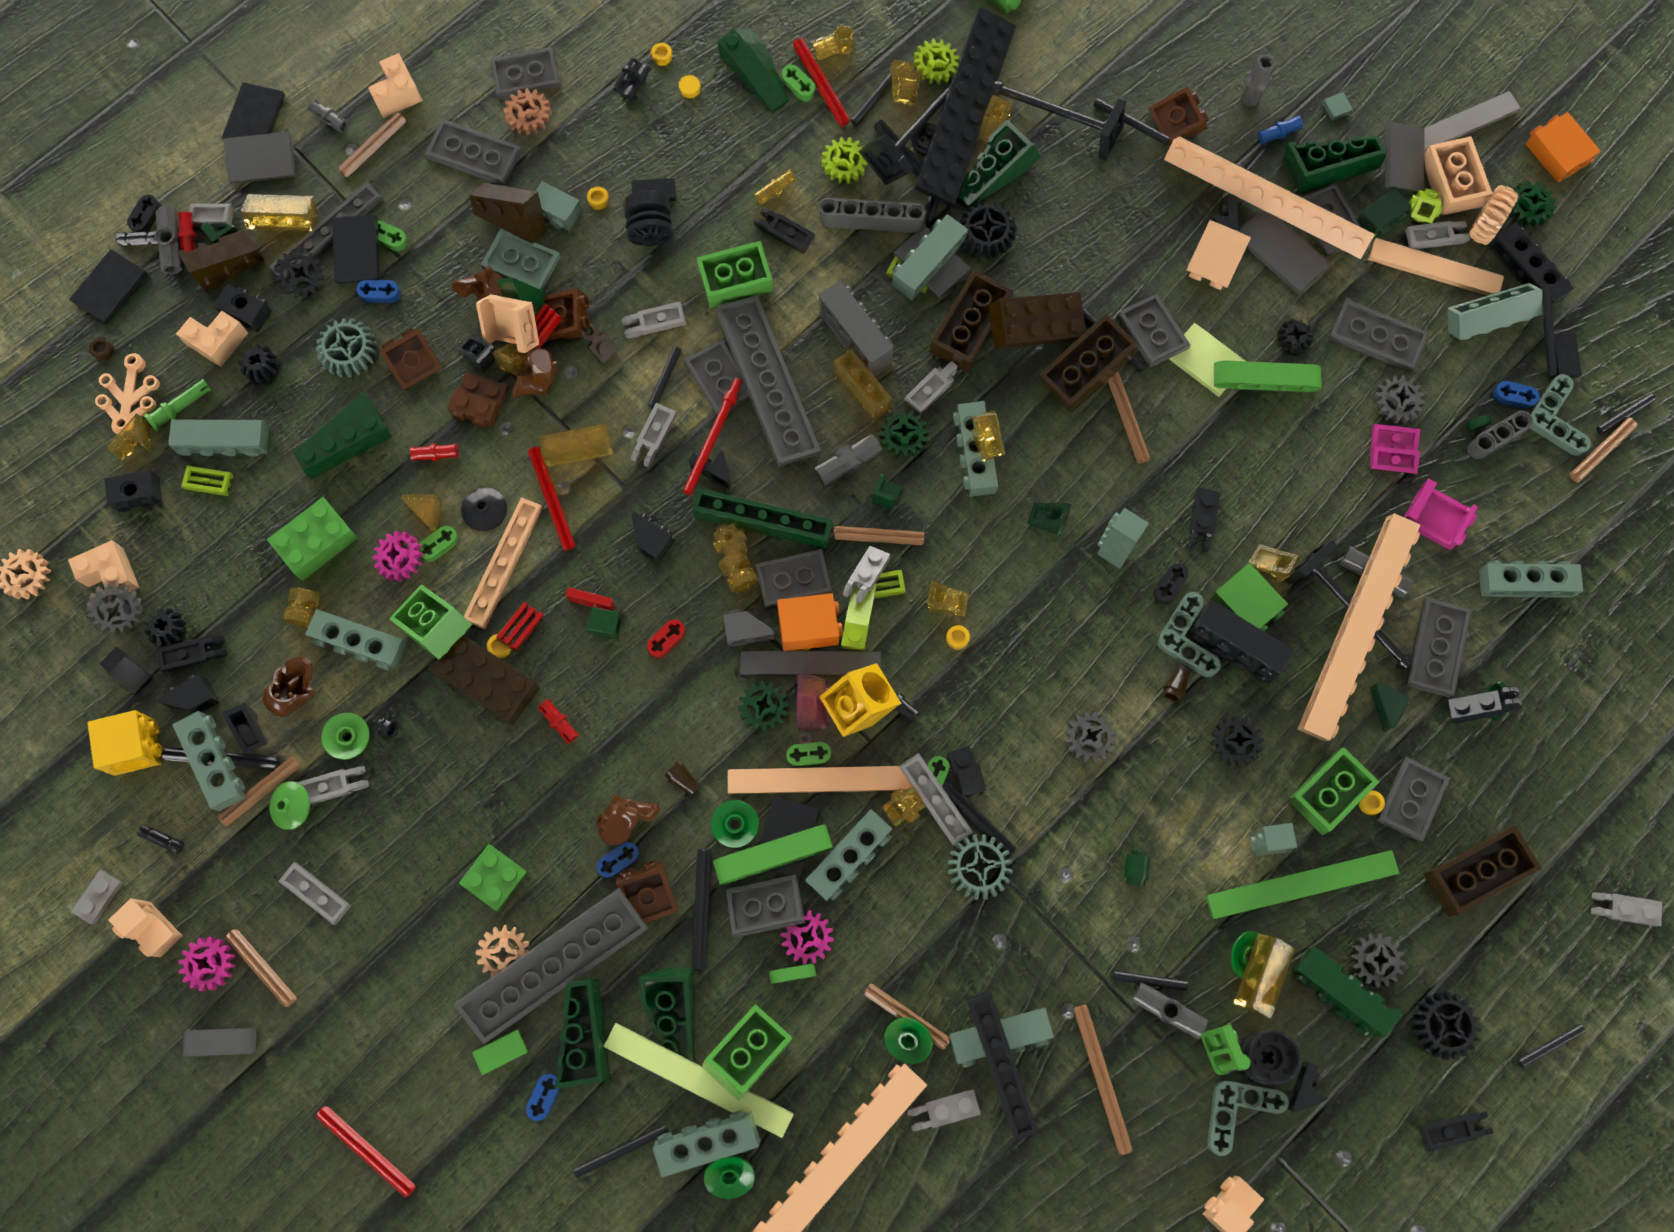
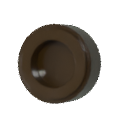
M97 337L91 341L89 352L97 360L104 361L113 355L114 345L105 337Z

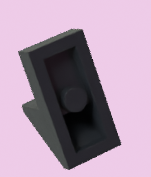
M1228 196L1224 205H1221L1220 216H1211L1210 220L1239 232L1237 196Z
M472 334L457 349L461 356L472 361L483 373L498 358L495 348L490 343Z
M721 450L713 463L711 459H707L701 474L729 489L731 487L724 453ZM695 453L688 460L692 469L699 457Z
M115 647L100 663L112 678L136 695L153 677L118 647Z
M243 702L221 713L244 754L267 744V739L256 722L257 713L246 703Z
M969 745L947 753V758L960 791L966 798L986 791L980 765L976 764Z
M1302 1062L1289 1100L1288 1110L1299 1112L1329 1099L1311 1090L1312 1086L1315 1087L1319 1080L1318 1065L1311 1062Z

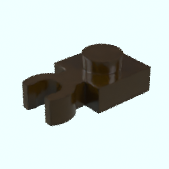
M588 323L587 326L591 330L590 334L586 335L584 331H580L579 335L582 339L590 341L586 348L601 364H604L619 348L605 332H601L598 335L597 327L592 323Z

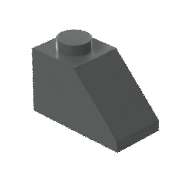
M736 609L723 615L729 647L775 640L773 629L747 611L742 612V610Z

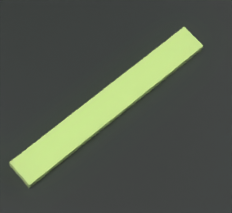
M617 1023L614 1025L604 1045L605 1048L732 1113L744 1110L745 1113L752 1111L756 1125L783 1138L794 1113L751 1091H748L738 1101L702 1066Z

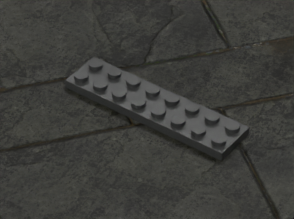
M758 296L716 306L715 312L777 466L819 455L821 452Z
M618 888L455 1002L454 1006L481 1042L485 1044L565 988L567 983L575 981L643 933L648 927L621 889Z

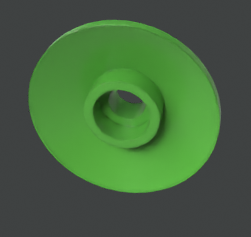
M354 713L337 714L325 724L321 737L322 744L326 752L334 758L341 760L355 758L368 745L370 738L369 727L363 718ZM351 734V740L346 742L345 736Z
M289 781L280 784L271 796L269 805L270 815L278 827L286 830L298 828L304 823L309 814L310 799L308 792L297 782Z

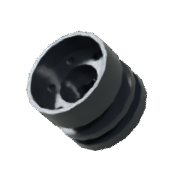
M643 190L632 193L624 199V215L627 220L625 224L626 234L629 242L639 246H655L663 244L672 238L673 228L670 218V202L666 194L655 190Z
M1276 1030L1251 1032L1239 1042L1242 1054L1250 1059L1249 1068L1240 1072L1252 1083L1261 1085L1285 1084L1292 1080L1300 1069L1301 1056L1299 1048L1294 1040L1284 1032ZM1261 1053H1266L1264 1057L1266 1062H1262L1263 1056L1261 1055Z

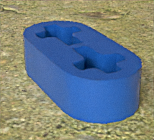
M363 280L357 286L358 295L364 302L394 303L401 296L398 285L391 280ZM368 288H371L372 291H369L366 295L364 291H367ZM390 288H392L394 292L392 291L390 295H387L386 292H389Z
M1503 381L1494 388L1493 397L1498 403L1521 409H1529L1538 402L1539 393L1531 386ZM1503 388L1506 389L1507 396H1504V392L1501 391ZM1525 394H1527L1528 398L1531 399L1529 402L1526 401V397H1524Z
M630 842L621 844L598 861V873L606 879L616 877L620 872L638 861L640 857L638 847ZM625 848L629 850L634 849L631 860L626 857L620 861L619 858L625 854ZM615 861L618 862L612 867V873L602 871L605 868V862L609 864Z
M545 1074L538 1080L526 1107V1113L530 1119L539 1121L549 1115L561 1088L551 1089L545 1096L543 1094L546 1086L543 1083L552 1078V1084L555 1085V1080L557 1079L555 1074ZM542 1098L544 1102L541 1108L544 1109V1113H539L536 1116L534 1115L535 1110L532 1107L533 1105H538Z

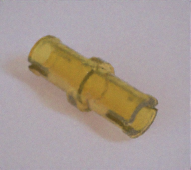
M788 169L776 179H770L767 185L755 192V198L762 205L774 195H780L783 189L797 181L796 176L791 169Z

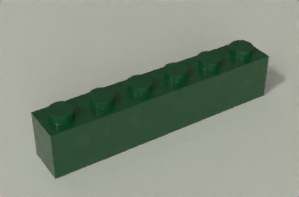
M698 488L692 509L694 517L697 519L828 549L833 530V519Z

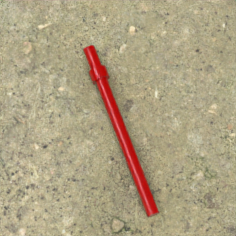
M738 378L734 379L729 391L725 393L722 399L723 405L683 490L687 495H692L731 407L735 406L738 399L737 394L742 385V380Z

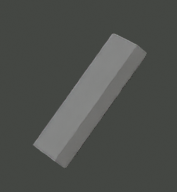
M296 862L289 867L278 881L333 925H337L351 907L348 902Z

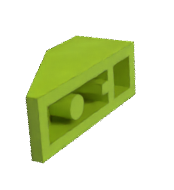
M877 584L874 585L870 593L868 592L862 603L856 601L860 588L855 587L852 591L841 642L842 649L865 652Z

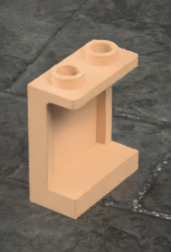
M1209 220L1186 270L1190 272L1189 277L1201 281L1202 278L1210 281V286L1219 290L1222 287L1227 288L1251 237Z
M490 294L476 303L484 341L492 343L495 340L517 344L518 352L526 353L539 345L532 302Z

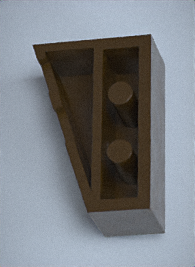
M484 183L469 194L474 215L531 244L547 232L537 191Z
M245 230L218 238L219 242L208 246L205 243L199 244V249L187 253L185 250L177 252L189 273L205 292L216 289L220 284L229 279L236 278L243 271L257 266L264 260Z

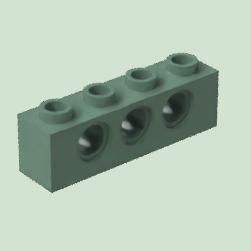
M985 401L958 404L956 412L953 413L954 426L959 428L956 440L957 446L962 447L963 455H960V466L965 468L966 476H963L964 489L969 491V497L996 494L998 480ZM973 425L977 430L969 431L966 426ZM977 446L980 451L972 452L969 447ZM980 467L984 472L977 474L972 469Z
M1494 560L1487 562L1485 566L1479 569L1481 596L1575 597L1583 592L1581 564H1571L1570 561H1562L1556 564H1548L1547 561H1537L1533 564H1525V561H1513L1510 564H1502V561ZM1504 574L1509 576L1511 582L1504 578ZM1527 574L1533 578L1534 582L1528 579ZM1550 575H1553L1556 578L1557 583L1551 579Z
M316 609L305 633L312 640L311 644L320 648H324L325 645L333 647V652L346 656V653L355 655L354 659L363 663H367L368 660L376 662V667L389 671V668L398 670L408 647V644L401 638ZM335 630H339L338 636L334 639H331V633ZM360 637L359 644L352 646V641ZM377 645H382L381 651L373 654L374 648Z
M198 711L172 724L210 809L220 812L245 799L243 793L245 787L240 778H236L233 772L235 765L223 750L226 746L223 739L217 736L214 730L216 724L213 718ZM205 734L204 742L199 745L198 740L200 736ZM214 755V762L208 766L209 757ZM224 776L223 784L218 787V779Z
M871 809L807 877L805 882L826 902L830 898L834 901L843 891L840 887L846 881L851 883L860 873L857 869L861 864L867 865L876 856L873 851L879 845L883 848L892 838L890 835L892 828ZM863 834H870L873 836L874 842L869 846H865L861 843L860 837ZM848 851H853L857 854L858 859L852 864L847 863L843 858L844 854ZM831 869L840 871L841 878L838 881L833 882L828 879L827 873Z
M740 1110L730 1114V1118L720 1120V1118L711 1119L702 1127L697 1128L696 1125H692L682 1129V1133L672 1135V1133L663 1134L655 1142L653 1151L661 1177H665L757 1148L760 1144V1137L752 1111L745 1113L744 1110ZM732 1129L736 1132L737 1136L729 1139L724 1135V1131ZM708 1137L712 1140L713 1144L704 1146L701 1144L700 1138ZM679 1144L685 1145L688 1148V1152L681 1154L677 1151L676 1146Z

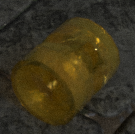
M745 551L729 554L718 563L723 576L728 577L726 582L733 594L743 592L753 587L759 581L754 569L748 567L750 561Z
M290 588L287 602L290 605L285 607L282 621L296 626L308 627L315 613L313 609L318 607L320 594L303 588Z

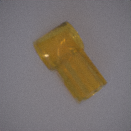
M840 26L835 30V33L812 41V47L818 61L837 53H851L855 47L853 30L849 26Z

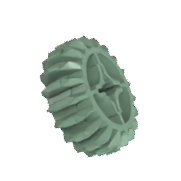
M342 318L341 323L334 320V326L332 327L326 325V332L320 331L322 338L316 339V343L319 345L315 348L318 353L317 358L322 362V366L331 374L337 373L339 377H343L346 373L351 378L352 373L355 372L360 376L362 368L368 371L366 365L368 363L374 364L371 357L377 356L375 349L378 348V344L376 343L375 335L371 333V329L365 326L363 322H356L353 318L347 322L346 319ZM336 359H339V360H341V359H348V360H346V361H338V360H336Z
M976 834L972 835V843H970L967 837L963 838L965 847L957 843L955 847L959 853L956 851L950 852V855L956 858V860H948L947 862L948 865L954 866V869L947 871L948 874H956V877L951 879L950 882L954 884L959 881L960 885L956 890L959 892L963 887L966 888L965 897H968L971 891L974 892V900L978 899L979 893H982L983 900H987L988 891L993 897H996L997 892L995 888L1001 892L1005 889L1000 882L1002 881L1007 884L1010 882V879L1004 876V874L1009 875L1013 873L1012 869L1005 867L1013 863L1010 859L1004 860L1009 851L1007 850L1003 853L999 851L1004 844L999 843L995 847L993 844L996 838L994 837L987 843L985 834L982 835L981 841H978ZM980 848L993 853L997 861L985 859ZM973 849V862L966 866H960L962 856L967 851ZM978 859L982 864L984 863L985 866H988L984 868L982 875L978 873V870L975 871L972 868L976 866ZM999 868L996 881L987 886V872ZM962 874L975 875L980 887L970 884Z

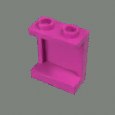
M1428 479L1420 487L1404 518L1420 524L1418 530L1420 534L1451 550L1456 545L1460 546L1465 540L1467 534L1464 532L1467 526L1471 527L1477 518L1475 512L1478 506L1466 507L1434 489L1437 483Z

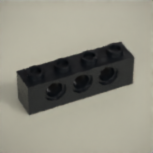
M1517 222L1496 235L1488 245L1521 285L1530 283L1540 289L1543 286H1550L1552 307L1563 300L1574 289L1570 281L1556 268L1554 262L1547 258L1540 246L1534 243L1527 235L1526 230Z

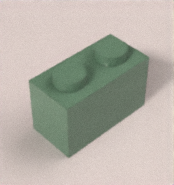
M542 181L536 191L539 194L544 219L550 221L558 229L563 228L570 231L582 213L580 201Z
M1293 823L1264 826L1252 832L1250 837L1252 851H1255L1256 856L1285 853L1297 848Z

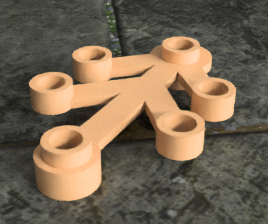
M135 353L128 354L124 360V365L127 368L124 392L116 385L115 379L110 374H102L99 378V383L108 389L121 404L119 413L112 406V400L108 396L101 394L95 399L96 405L105 410L113 419L111 424L112 430L119 436L131 435L135 430V422L147 412L155 410L157 405L151 397L146 396L151 391L159 388L160 382L156 377L152 375L145 377L144 385L134 392L137 373L142 372L146 366L145 360ZM107 379H110L107 384L104 383ZM154 381V384L149 386V383ZM106 399V403L101 405V402ZM140 400V407L131 412L132 406ZM151 401V404L145 407L146 403Z

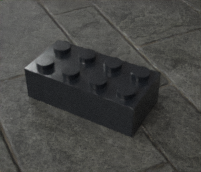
M1211 600L1203 609L1188 633L1192 636L1193 641L1200 645H1207L1215 655L1228 658L1236 668L1249 671L1253 674V678L1262 683L1266 682L1269 684L1280 675L1295 651L1214 600Z

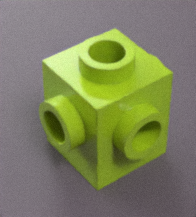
M1426 189L1425 191L1419 190L1416 196L1413 195L1411 197L1408 208H1410V215L1413 217V220L1432 224L1434 218L1440 215L1443 205L1437 192ZM1422 202L1428 203L1425 207L1421 206Z

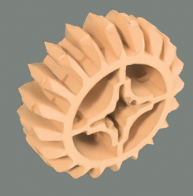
M1498 186L1474 221L1469 231L1470 238L1484 245L1491 242L1514 207L1518 193L1509 187Z

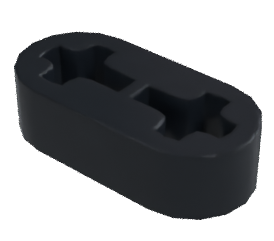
M153 195L142 196L128 217L127 225L132 232L147 231L148 233L154 224L156 210L161 207V204ZM143 222L142 225L135 226L136 223Z
M1172 564L1155 587L1153 596L1158 603H1170L1186 581L1188 570L1183 564ZM1179 570L1181 577H1178L1175 582L1171 581L1174 576L1173 572ZM1167 585L1170 586L1168 595L1162 597L1161 590H1164Z

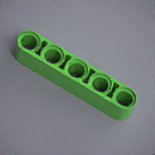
M1218 361L1214 363V387L1316 392L1322 389L1321 366L1313 364Z
M820 825L718 858L713 861L719 884L723 885L833 849V845L826 825Z

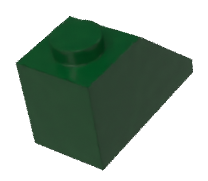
M515 278L498 279L497 283L503 297L532 302L534 316L536 317L544 305L546 292Z

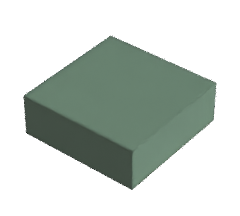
M1344 92L1324 99L1322 103L1332 121L1349 115L1353 111Z

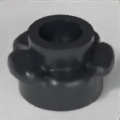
M390 715L386 718H381L376 724L378 736L382 738L393 737L398 730V722Z

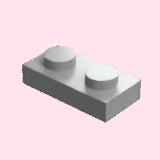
M99 870L71 912L87 923L95 925L123 882L109 873Z

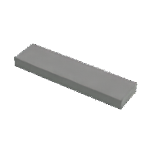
M919 753L899 766L953 846L973 833Z

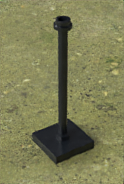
M953 77L948 80V87L895 144L887 134H884L858 151L885 185L909 174L914 169L905 156L901 154L900 150L944 104Z
M995 81L992 87L995 97L999 98L1000 95H1004L1100 130L1098 158L1105 161L1124 127L1126 101L1119 98L1108 119L1102 122L1005 87L1003 81Z
M1331 539L1315 548L1283 579L1291 585L1306 577L1309 573L1315 574L1348 609L1352 599L1322 568L1323 564L1321 562L1338 547ZM1380 629L1376 630L1374 637L1396 659L1397 663L1395 666L1397 668L1400 667L1404 670L1413 663L1410 654L1404 655Z

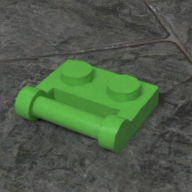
M1231 1024L1203 1032L1201 1038L1216 1074L1225 1075L1230 1070L1237 1069L1242 1071L1249 1068L1250 1059L1242 1054L1238 1043V1035L1233 1030ZM1229 1053L1231 1060L1226 1061L1221 1055Z

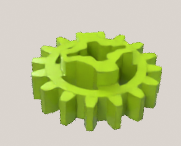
M932 39L931 44L924 41L923 47L918 46L913 58V68H917L916 75L922 74L921 80L923 81L928 78L929 84H932L933 80L937 81L938 85L941 84V80L948 83L949 78L954 75L960 58L956 55L957 50L950 49L951 43L944 45L942 39L939 43Z
M840 137V142L837 143L833 139L832 146H825V152H822V167L824 168L825 175L830 174V180L838 178V183L841 184L842 180L846 179L847 184H850L851 178L858 181V174L864 176L868 163L858 152L863 147H859L858 140L852 143L851 137L847 141Z

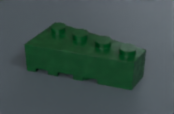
M1378 135L1350 137L1349 140L1340 141L1336 138L1321 143H1316V140L1306 141V144L1288 142L1283 160L1299 192H1303L1380 169L1387 151Z
M364 391L294 450L293 453L304 473L312 480L388 440L392 435L367 392Z
M1309 948L1291 970L1296 974L1295 979L1303 986H1310L1315 990V996L1326 1004L1329 1002L1336 1008L1335 1013L1346 1021L1349 1019L1356 1025L1354 1027L1355 1030L1362 1036L1386 1037L1404 1013L1397 1008L1390 1010L1384 1005L1383 1001L1385 999L1369 990L1365 991L1363 989V982L1351 974L1347 973L1344 975L1342 973L1343 967L1318 948Z
M599 979L567 983L563 1011L564 1023L560 1036V1056H558L557 1061L558 1074L554 1089L611 1080L608 1051L604 1047L606 1034Z

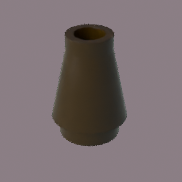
M1182 666L1177 667L1175 673L1163 687V696L1167 700L1179 703L1181 699L1185 698L1190 670Z
M678 762L664 775L668 779L667 782L687 792L690 796L700 786L684 764L680 765Z

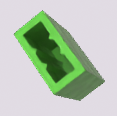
M1250 563L1220 587L1211 597L1212 600L1262 631L1268 629L1266 623L1271 619L1276 622L1285 614L1283 609L1288 605Z

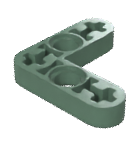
M1561 374L1550 382L1530 412L1533 418V425L1530 429L1571 455L1580 456L1591 446L1589 437L1555 416L1574 387L1573 380L1569 376ZM1559 383H1563V389L1559 393H1556L1555 391L1560 386ZM1545 398L1553 399L1555 407H1548L1545 403ZM1538 416L1542 418L1540 424L1536 422ZM1550 422L1552 425L1546 429L1548 423ZM1554 427L1561 428L1564 436H1556L1553 432ZM1569 436H1572L1568 442L1565 441ZM1577 441L1581 443L1580 448L1576 447Z
M1189 592L1183 597L1158 636L1157 645L1163 652L1200 675L1212 677L1221 667L1219 659L1184 637L1204 604V600L1199 593ZM1193 598L1196 600V606H1193L1189 613H1187L1185 610L1189 605L1188 601ZM1181 616L1185 618L1186 627H1177L1174 623L1175 617ZM1171 636L1173 638L1171 642L1174 644L1165 645L1166 640L1164 638ZM1180 642L1183 643L1178 652L1174 651L1177 647L1175 645H1178ZM1189 647L1194 650L1195 656L1193 659H1187L1183 656L1182 651L1184 648ZM1201 654L1203 657L1200 659L1201 661L1196 665L1194 662L1199 658ZM1211 661L1214 669L1207 671L1204 663Z
M1231 1081L1218 1082L1213 1092L1207 1141L1209 1150L1219 1156H1225L1231 1152L1237 1106L1281 1114L1288 1108L1287 1096L1279 1090ZM1226 1085H1228V1090L1232 1091V1096H1227L1226 1104H1231V1109L1225 1106H1218V1102L1224 1103V1095L1220 1094V1090L1225 1089ZM1248 1090H1254L1257 1094V1101L1252 1105L1245 1101L1244 1096ZM1276 1095L1282 1101L1281 1105L1276 1106V1109H1274V1104L1263 1102L1264 1097L1273 1099ZM1224 1110L1229 1114L1230 1120L1228 1124L1222 1126L1217 1121V1114ZM1215 1127L1221 1130H1228V1135L1222 1133V1141L1226 1142V1147H1221L1220 1151L1214 1145V1141L1220 1139V1132H1215Z

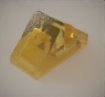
M893 60L890 68L894 102L913 105L916 100L922 73L913 70V63Z
M992 95L979 128L978 138L988 141L995 130L1006 120L1009 121L1013 106L1012 102Z
M993 410L972 417L975 428L972 430V435L982 460L986 461L1004 455L1005 451L997 413Z
M137 413L107 447L109 451L121 460L129 456L137 444L151 452L149 423Z
M1259 544L1248 563L1257 570L1271 573L1274 580L1279 583L1291 575L1300 560V556Z
M931 581L927 600L929 612L944 611L957 617H965L969 594L936 581Z

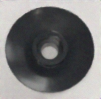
M488 487L477 488L471 491L464 498L461 505L463 520L470 528L477 531H489L496 528L503 522L507 513L504 497L497 490ZM480 504H486L484 509H478Z

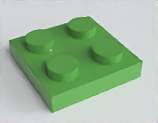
M488 844L459 884L499 912L528 872L495 847Z

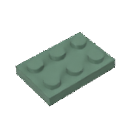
M500 229L481 263V267L485 270V267L489 265L494 272L500 274L503 278H515L543 291L561 256L557 251L535 242L531 244Z

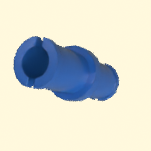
M1300 116L1285 122L1279 121L1273 127L1259 131L1257 134L1258 140L1261 145H1264L1277 138L1283 139L1287 134L1303 129V121Z

